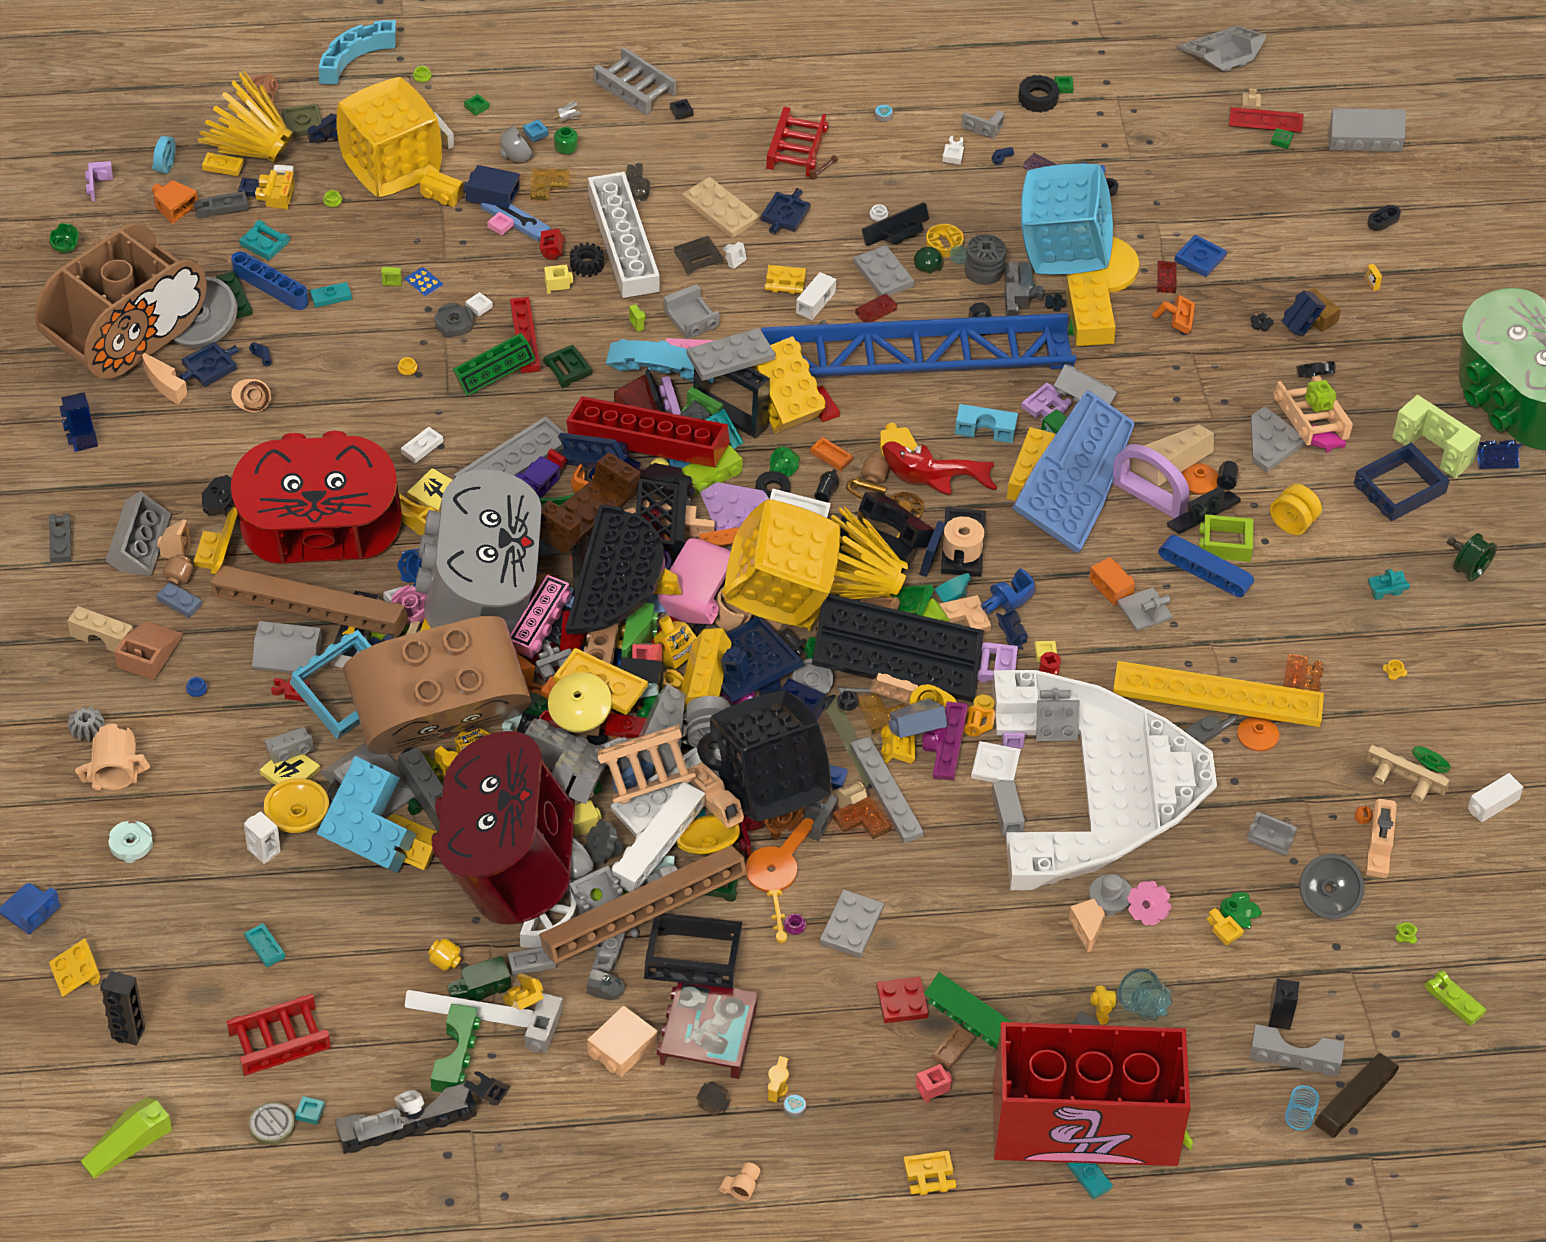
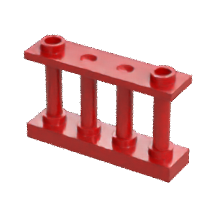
M783 107L767 153L766 169L774 170L776 163L784 162L805 166L806 176L809 177L811 170H815L816 167L815 158L823 134L828 131L829 122H826V114L822 115L819 123L793 118L791 108ZM795 125L817 129V132L814 135L789 130L788 126ZM790 137L811 141L813 144L812 147L787 143L784 138ZM783 149L806 153L809 156L808 159L781 155L780 151H783Z
M313 994L303 995L294 1000L244 1016H236L226 1021L229 1037L238 1035L245 1054L240 1057L244 1076L331 1048L327 1029L318 1031L311 1011L316 1010ZM302 1014L310 1034L297 1038L289 1018ZM281 1021L288 1041L275 1045L268 1025ZM259 1028L266 1049L253 1052L246 1032Z

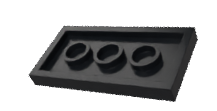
M945 508L944 523L947 524V522L957 517H970L977 520L984 529L985 511ZM942 548L941 574L963 575L968 573L970 576L981 577L983 549L979 558L972 562L963 563L964 552L962 550H955L953 561L945 555Z

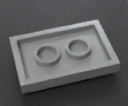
M886 245L853 257L854 265L881 299L914 286L913 278Z
M843 889L820 938V945L861 958L884 909V903Z

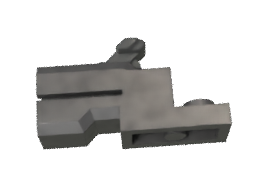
M1017 262L1005 264L1006 316L1018 315V309L1028 310L1031 297L1037 296L1039 300H1042L1043 287L1034 284L1030 263L1020 262L1019 267Z

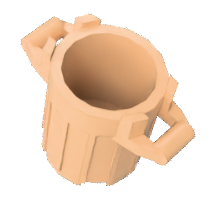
M110 724L100 727L97 734L93 737L91 762L77 767L75 772L83 783L92 782V788L95 790H101V788L117 790L128 787L132 782L136 783L137 774L148 770L150 764L143 754L135 755L136 743L134 733L129 728L126 731L117 728V724Z

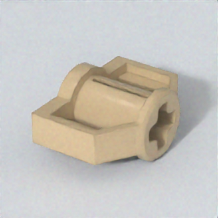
M854 781L852 785L840 787L830 794L838 798V806L841 808L867 798L866 790L860 781Z

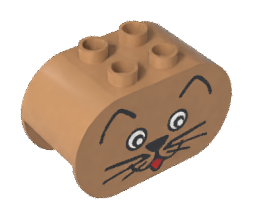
M497 616L469 618L383 641L357 653L343 667L367 748L374 754L398 753L409 747H421L457 737L463 731L468 733L476 729L490 728L516 717L531 704V697L506 621Z

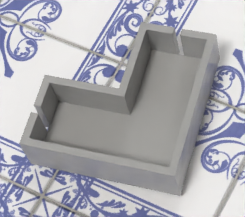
M534 718L525 734L534 739L538 744L543 762L548 769L553 771V776L564 791H566L572 775L576 776L568 797L586 804L607 766L606 763L600 764L597 756L598 750L605 747L601 745L595 746L583 737H575L563 728H555L543 719L537 720Z

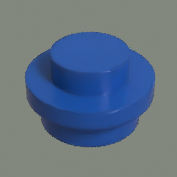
M193 677L188 681L186 691L190 696L199 697L206 693L207 684L202 678Z

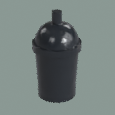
M835 469L821 475L814 494L816 500L829 502L834 490L839 485V478Z

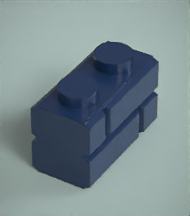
M1305 290L1297 294L1296 301L1291 307L1286 309L1284 312L1285 316L1281 320L1294 334L1301 336L1306 334L1326 307L1313 292Z

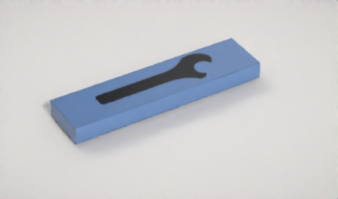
M481 203V209L493 216L501 212L514 220V228L538 242L540 241L541 231L550 230V226L510 204L509 208Z

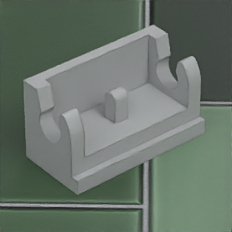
M1257 811L1246 841L1287 856L1294 842L1297 827Z

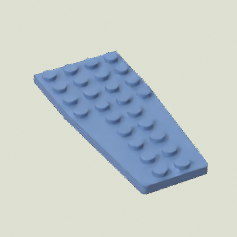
M1086 391L1034 465L1012 509L1078 553L1082 549L1102 510L1114 479L1113 466L1115 457L1128 443L1134 427L1133 420L1091 391Z

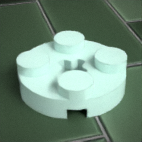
M125 821L119 823L110 831L109 847L115 857L124 860L126 863H133L137 859L144 857L152 849L151 831L142 822L135 821V824ZM128 838L130 840L135 839L133 843H127Z

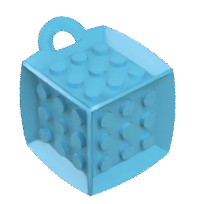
M1061 164L1036 168L1026 172L1021 196V225L1025 250L1035 273L1074 274L1108 267L1113 241L1112 207L1107 181L1099 164Z

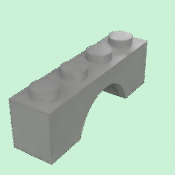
M1255 1024L1249 1059L1338 1076L1342 1063L1344 1041L1322 1037L1312 1047L1297 1048L1289 1045L1282 1039L1278 1028Z

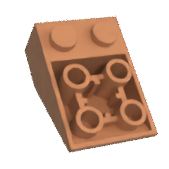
M145 621L124 636L114 651L117 668L155 680L181 640L183 633Z

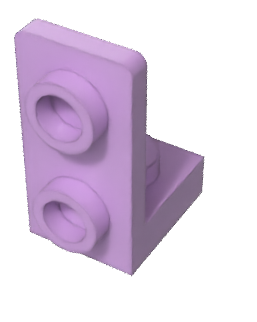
M111 161L88 163L89 171H85L86 182H89V184H86L87 195H91L92 202L95 201L94 181L113 180Z

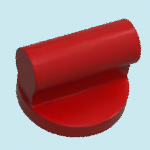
M551 448L547 453L548 457L546 459L559 465L560 470H563L567 458Z

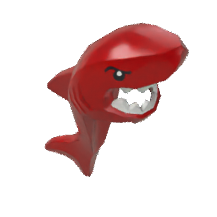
M896 441L886 442L882 446L884 457L890 469L905 483L928 485L938 492L951 495V477L965 474L973 477L988 489H997V486L990 477V471L994 466L993 462L959 459L934 460L927 445L924 444L915 447L914 454H911L909 447H905Z

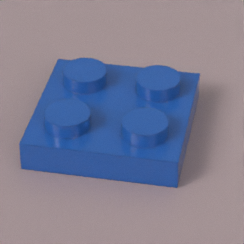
M1195 234L1175 255L1174 261L1207 277L1226 257L1227 251Z

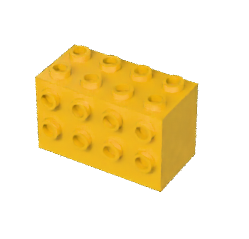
M794 337L770 345L775 353V360L751 366V368L770 378L768 420L774 434L817 418L825 408L824 397L819 394L816 379L813 376L811 377L809 364L806 359H803L801 346L798 341H795Z

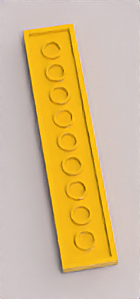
M1122 661L1117 662L1113 693L1122 697L1320 727L1322 722L1324 693Z

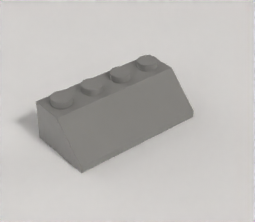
M1332 108L1327 134L1329 150L1402 152L1405 140L1406 110Z
M141 491L125 500L106 562L120 572L150 576L160 550L157 546L160 536H163L171 513Z

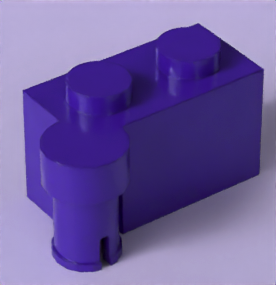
M540 456L536 461L531 462L523 474L518 473L516 477L526 482L537 493V496L542 498L560 480V466Z

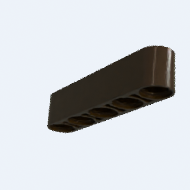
M1378 1053L1319 1114L1314 1125L1330 1137L1335 1138L1395 1076L1399 1066L1382 1053Z

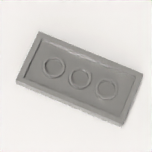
M760 328L687 348L686 351L689 360L702 381L775 360V353Z

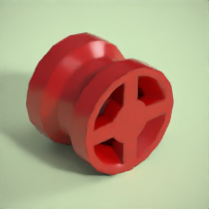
M1054 652L1044 653L1040 658L1039 671L1058 675L1061 663L1060 656Z

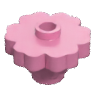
M1153 880L1143 881L1130 890L1127 900L1131 905L1128 910L1135 920L1141 919L1144 925H1156L1160 920L1167 918L1171 905L1167 901L1170 899V894L1164 886L1157 887L1156 882Z

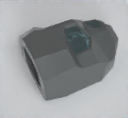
M599 968L591 970L587 983L588 994L605 1000H615L623 995L625 985L614 974L604 972Z

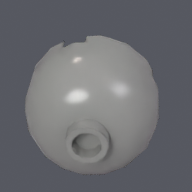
M514 125L503 132L500 137L502 149L499 151L504 159L509 158L512 162L523 163L534 156Z

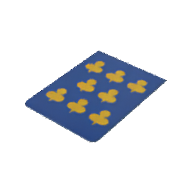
M424 267L404 278L424 296L443 286V283Z

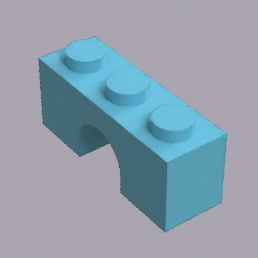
M960 404L955 434L974 437L977 429L986 427L994 432V441L1013 443L1018 413Z

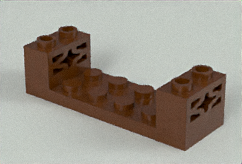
M608 452L597 461L593 479L560 506L550 500L541 506L539 538L563 554H566L592 532L599 505L622 507L636 495L641 472Z

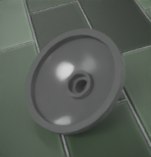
M1326 854L1313 859L1304 868L1299 884L1300 894L1304 904L1315 915L1325 919H1340L1350 915L1360 905L1364 895V880L1360 870L1351 860L1337 854ZM1326 884L1331 886L1330 892L1325 890Z

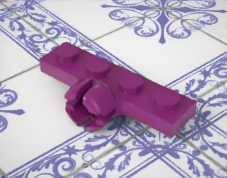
M947 702L945 708L947 727L923 732L926 733L922 736L923 750L937 753L933 779L955 780L968 711L967 703Z

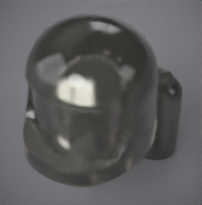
M643 164L627 165L626 178L629 182L634 201H646L650 194L651 183L643 178Z

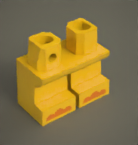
M271 170L270 175L260 174L259 187L265 188H256V200L265 201L266 207L288 209L295 186L293 171H286L285 175L277 174L274 170Z

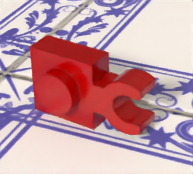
M274 678V686L279 687H271L273 695L284 694L285 699L305 702L290 684L291 678H289L288 682H284L281 678ZM304 680L303 682L310 689V681Z

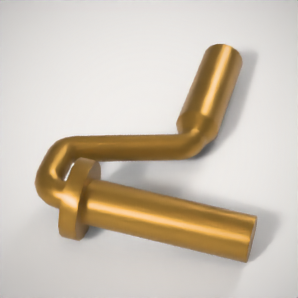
M858 475L856 479L848 480L846 490L861 500L863 495L854 490L857 487L881 492L884 495L887 488L862 480ZM858 510L857 517L860 522H863L862 519L865 518V515Z

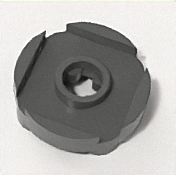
M449 303L441 306L438 309V313L435 314V326L446 338L472 331L473 313L467 306L464 308L459 306V303Z

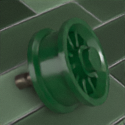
M1480 533L1473 535L1464 545L1453 537H1450L1447 541V544L1459 551L1453 569L1456 572L1462 571L1465 573L1470 581H1475L1485 572L1497 551V545L1483 540V535Z

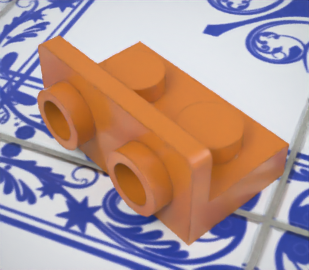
M739 528L699 534V539L727 548L733 545Z

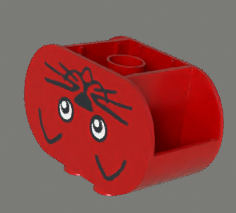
M328 431L323 434L322 438H306L301 433H288L282 436V440L266 441L250 449L239 460L232 475L231 493L237 509L244 542L254 555L269 563L287 564L373 558L383 553L392 545L401 527L402 509L394 464L381 446L363 437L347 436L342 431Z

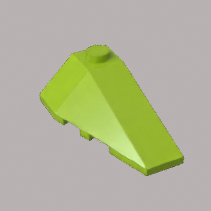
M145 1097L129 1107L81 1160V1164L93 1179L97 1178L172 1131L169 1114L157 1100Z

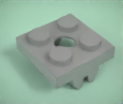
M608 865L576 879L568 885L581 914L614 900L623 894V889L618 886L619 880L612 875ZM594 888H598L602 892V897L599 901H594L590 897V892Z

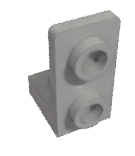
M998 110L994 117H990L989 121L964 112L961 127L995 139L1003 127L1005 112Z

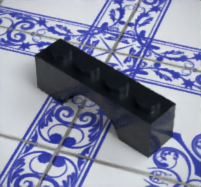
M864 493L858 509L860 512L872 520L886 523L900 532L899 539L911 548L928 547L935 529L883 493Z

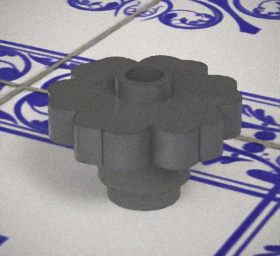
M598 821L596 827H592L586 837L587 843L584 848L595 865H602L605 859L618 857L622 852L623 843L617 837V830L612 827L610 822Z

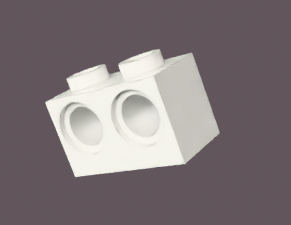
M261 811L255 816L249 817L244 823L247 849L265 864L281 852L278 827Z

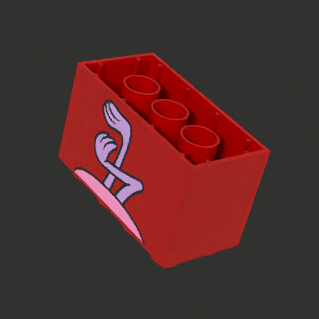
M1001 1022L993 1075L994 1160L1178 1166L1191 1108L1186 1028Z

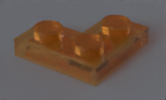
M870 796L833 812L832 818L843 833L862 824L872 839L890 832L892 827Z

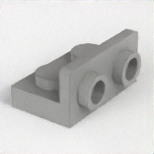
M305 727L264 740L265 747L274 764L314 750L313 738L311 735H308Z

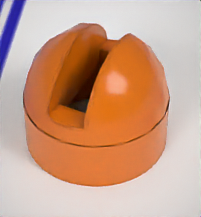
M1359 806L1355 811V820L1360 824H1368L1372 818V810L1368 806Z

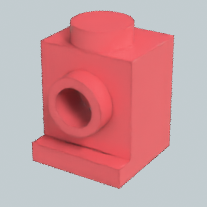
M939 1064L917 1073L915 1086L925 1103H928L930 1099L950 1091L952 1077Z

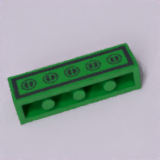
M519 333L452 370L464 393L469 395L488 384L494 383L499 378L511 374L516 369L528 365L531 361L535 360L528 341L522 333Z

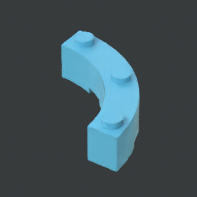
M396 20L374 21L373 25L364 27L362 24L347 30L335 38L321 57L319 84L338 85V79L343 69L362 54L379 49H395Z
M620 339L618 342L610 344L606 364L620 372L639 370V367H648L650 371L666 374L673 371L680 373V377L691 382L694 380V366L686 354L687 349L670 345L666 341L651 342ZM714 378L708 379V384L713 383Z

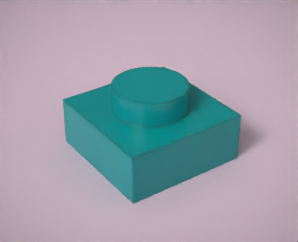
M302 1096L295 1119L318 1125L325 1107L324 1101Z

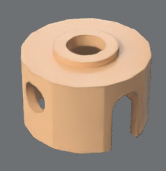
M957 517L947 522L944 527L943 551L945 555L954 561L955 550H962L964 552L963 563L972 562L979 558L982 553L984 539L982 525L970 517Z
M724 586L720 589L715 599L719 612L714 622L719 627L730 631L750 621L753 614L727 603L721 594V591L725 588Z

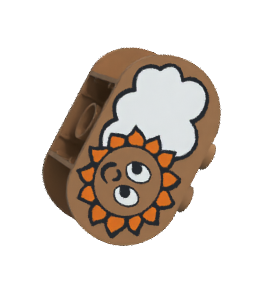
M131 223L118 229L57 270L47 280L36 302V327L44 337L95 376L104 379L114 378L143 360L142 354L151 355L187 329L203 304L207 288L206 276L203 269L197 263L191 260L180 261L159 246L155 235L148 227L140 223Z

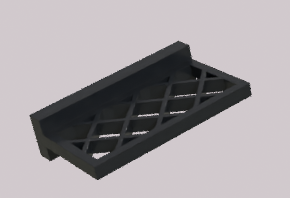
M640 478L637 487L635 513L640 516L646 515L651 520L649 521L651 525L655 524L660 528L657 531L659 536L665 533L670 538V541L661 539L663 547L672 548V553L680 554L684 541L688 481L680 480L678 485ZM642 486L650 487L653 491L647 493ZM671 490L673 494L667 497L662 491ZM658 494L663 500L656 502L652 496ZM647 500L652 506L646 508L641 503ZM667 503L672 509L666 512L661 506ZM657 509L661 515L655 517L651 511ZM666 518L671 524L665 527L660 521Z

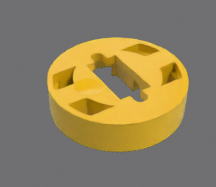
M938 224L931 227L926 234V247L932 246L938 249L942 257L954 256L963 248L964 236L962 231L956 226ZM940 235L948 240L950 244L949 249L944 248V245L938 240Z

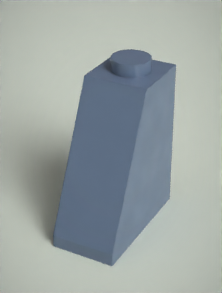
M929 698L890 713V731L900 738L947 727L944 706Z

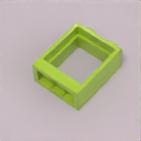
M1205 515L1204 523L1200 522L1199 534H1203V538L1200 537L1199 547L1223 560L1250 562L1253 551V519ZM1210 531L1243 533V544L1210 542Z

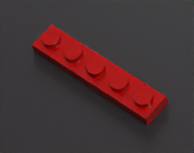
M529 297L510 298L515 336L522 333L535 357V360L531 361L528 365L520 367L521 373L539 372L540 362Z

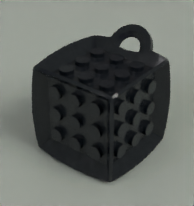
M776 691L747 699L711 716L710 732L705 734L697 745L698 756L708 768L718 771L724 788L740 800L743 813L750 819L758 822L783 816L810 806L832 793L829 758L820 725L810 709L789 691ZM711 744H718L721 761L714 759L709 754V746Z

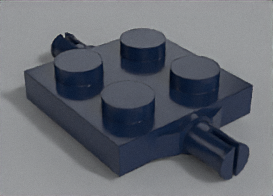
M796 188L792 195L775 193L761 214V221L772 224L769 228L771 234H776L780 227L793 232L797 230L810 210L811 204L799 198L803 193L801 189L798 190Z
M213 342L182 358V365L188 371L179 374V378L186 381L194 377L204 387L237 370L236 363L230 356L239 353L238 347L234 345L224 350Z

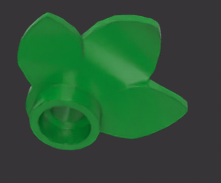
M1245 892L1233 893L1230 898H1225L1220 904V912L1225 918L1231 916L1240 927L1246 929L1251 928L1250 919L1257 918L1262 914L1260 907L1254 902L1249 901L1250 896Z

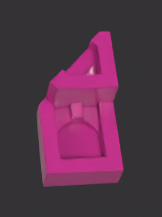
M1333 432L1313 434L1311 445L1324 448L1325 452L1329 453L1331 449L1337 447L1345 448L1346 441Z

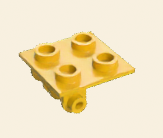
M85 938L49 962L62 997L85 982H89L91 985L99 983V970Z

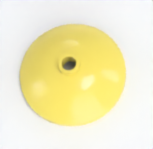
M573 673L563 677L554 685L548 697V709L553 721L561 728L571 732H585L596 728L607 718L612 706V698L608 686L602 679L590 673ZM576 694H581V697L575 698L574 696Z

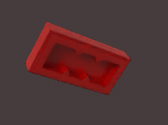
M609 713L605 719V735L637 738L647 718Z

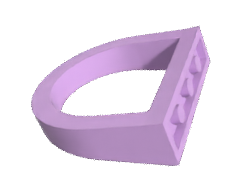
M1130 444L1125 446L1115 457L1112 484L1173 518L1184 514L1188 510V484L1181 472L1164 456L1148 447ZM1130 458L1145 460L1158 468L1171 484L1173 495L1131 472Z

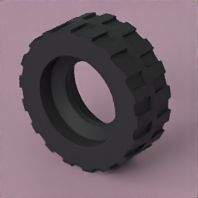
M1028 76L1020 83L1019 103H1021L1022 107L1032 112H1047L1057 105L1059 87L1048 76ZM1039 90L1047 93L1048 95L1044 97H1036L1031 95L1030 92Z

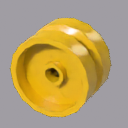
M1290 484L1270 505V514L1275 524L1281 530L1295 536L1302 535L1322 513L1321 502L1317 495L1309 488L1300 484Z

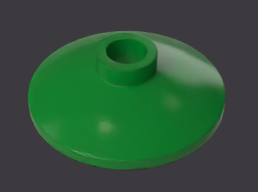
M1415 746L1412 749L1415 758L1427 770L1442 773L1450 771V764L1436 752L1422 746Z

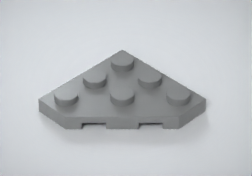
M1264 406L1251 415L1252 462L1266 473L1306 445L1303 439L1300 438L1297 430Z

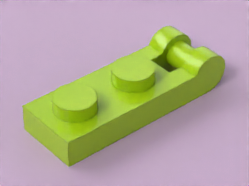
M1442 970L1435 974L1434 979H1429L1425 983V988L1429 993L1469 1026H1472L1486 1012L1485 1007L1450 980L1447 973Z

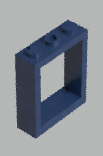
M1411 442L1357 470L1354 485L1392 522L1447 493L1450 480ZM1407 463L1430 487L1394 504L1371 480Z

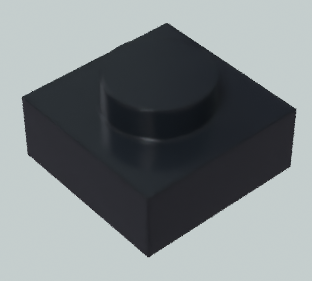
M687 99L670 103V110L676 120L693 116V109Z

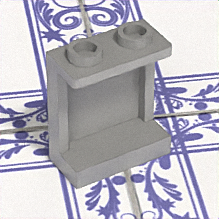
M697 284L665 296L663 299V311L685 339L719 327L720 323L719 312H712L700 297L701 289Z

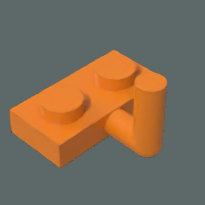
M1179 295L1175 299L1174 305L1165 301L1152 313V316L1158 319L1168 310L1173 313L1171 326L1188 334L1192 329L1195 303Z

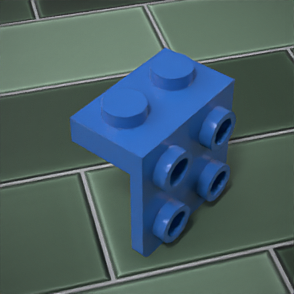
M26 883L0 906V914L29 935L60 907L58 893L52 887L46 892H42L31 883Z

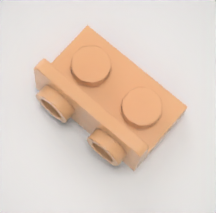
M878 673L876 678L872 679L870 692L909 704L911 693L918 685L912 684L907 680L893 678L888 674Z

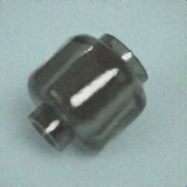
M713 1081L708 1084L704 1083L695 1098L698 1100V1107L711 1115H717L720 1111L725 1112L731 1102L727 1099L729 1091Z

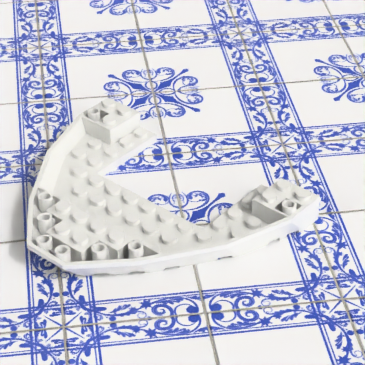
M994 670L992 691L995 702L996 735H1002L1003 733L1036 735L1037 700H1053L1040 699V690H1052L1053 688H1057V690H1070V699L1061 698L1059 700L1080 701L1078 735H1080L1090 824V832H1006L1010 890H1033L1046 884H1054L1060 880L1095 872L1178 824L1217 788L1213 752L1166 718L1101 686L1037 670Z

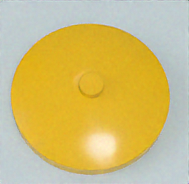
M1113 237L1111 256L1107 268L1066 274V276L1105 274L1108 291L1113 293L1127 288L1134 282L1138 274L1139 259L1129 244Z

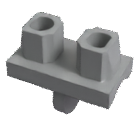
M549 644L544 645V652L538 654L541 660L535 662V673H540L544 681L549 680L551 676L555 675L553 667L559 666L560 668L571 654L570 648L560 652L558 647L551 648Z

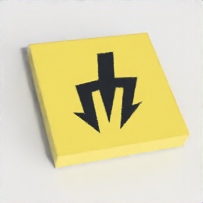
M432 468L407 492V497L423 506H431L436 511H439L443 493L452 479Z
M299 755L275 764L271 759L260 769V775L277 785L282 781L293 778L310 780L321 768L319 764L306 755Z

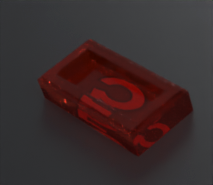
M1158 261L1157 292L1176 293V262Z

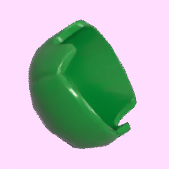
M60 223L55 230L51 231L49 244L52 249L59 253H69L77 247L79 232L75 226L69 223Z

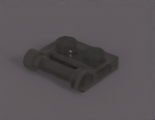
M709 236L674 247V253L684 266L687 274L694 273V270L712 264L718 265L723 263L720 252ZM712 255V257L691 263V261Z

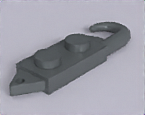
M1231 714L1224 721L1216 716L1208 715L1183 731L1203 745L1233 725L1238 719V714Z

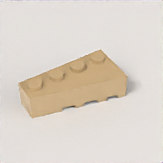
M1197 425L1144 446L1164 456L1182 472L1214 451V433L1201 425ZM1130 458L1131 471L1156 486H1160L1168 481L1165 475L1151 463L1139 458Z

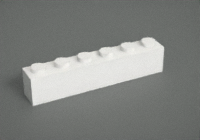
M685 782L679 788L676 787L673 790L668 802H664L661 805L656 817H652L649 820L644 832H639L632 847H627L623 858L620 861H616L613 865L611 872L619 880V887L628 892L641 887L705 806L704 792Z

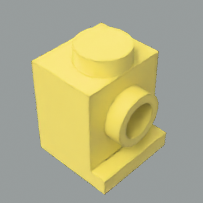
M567 265L544 267L547 294H551V291L570 289V284L573 283L572 272H568Z

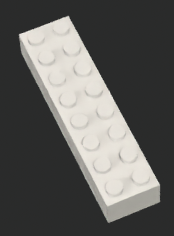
M625 172L589 177L588 195L622 298L659 292L660 275Z

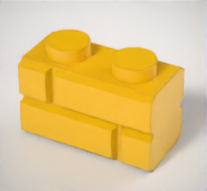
M431 169L420 182L421 195L428 199L437 200L443 205L454 207L464 195L463 181Z

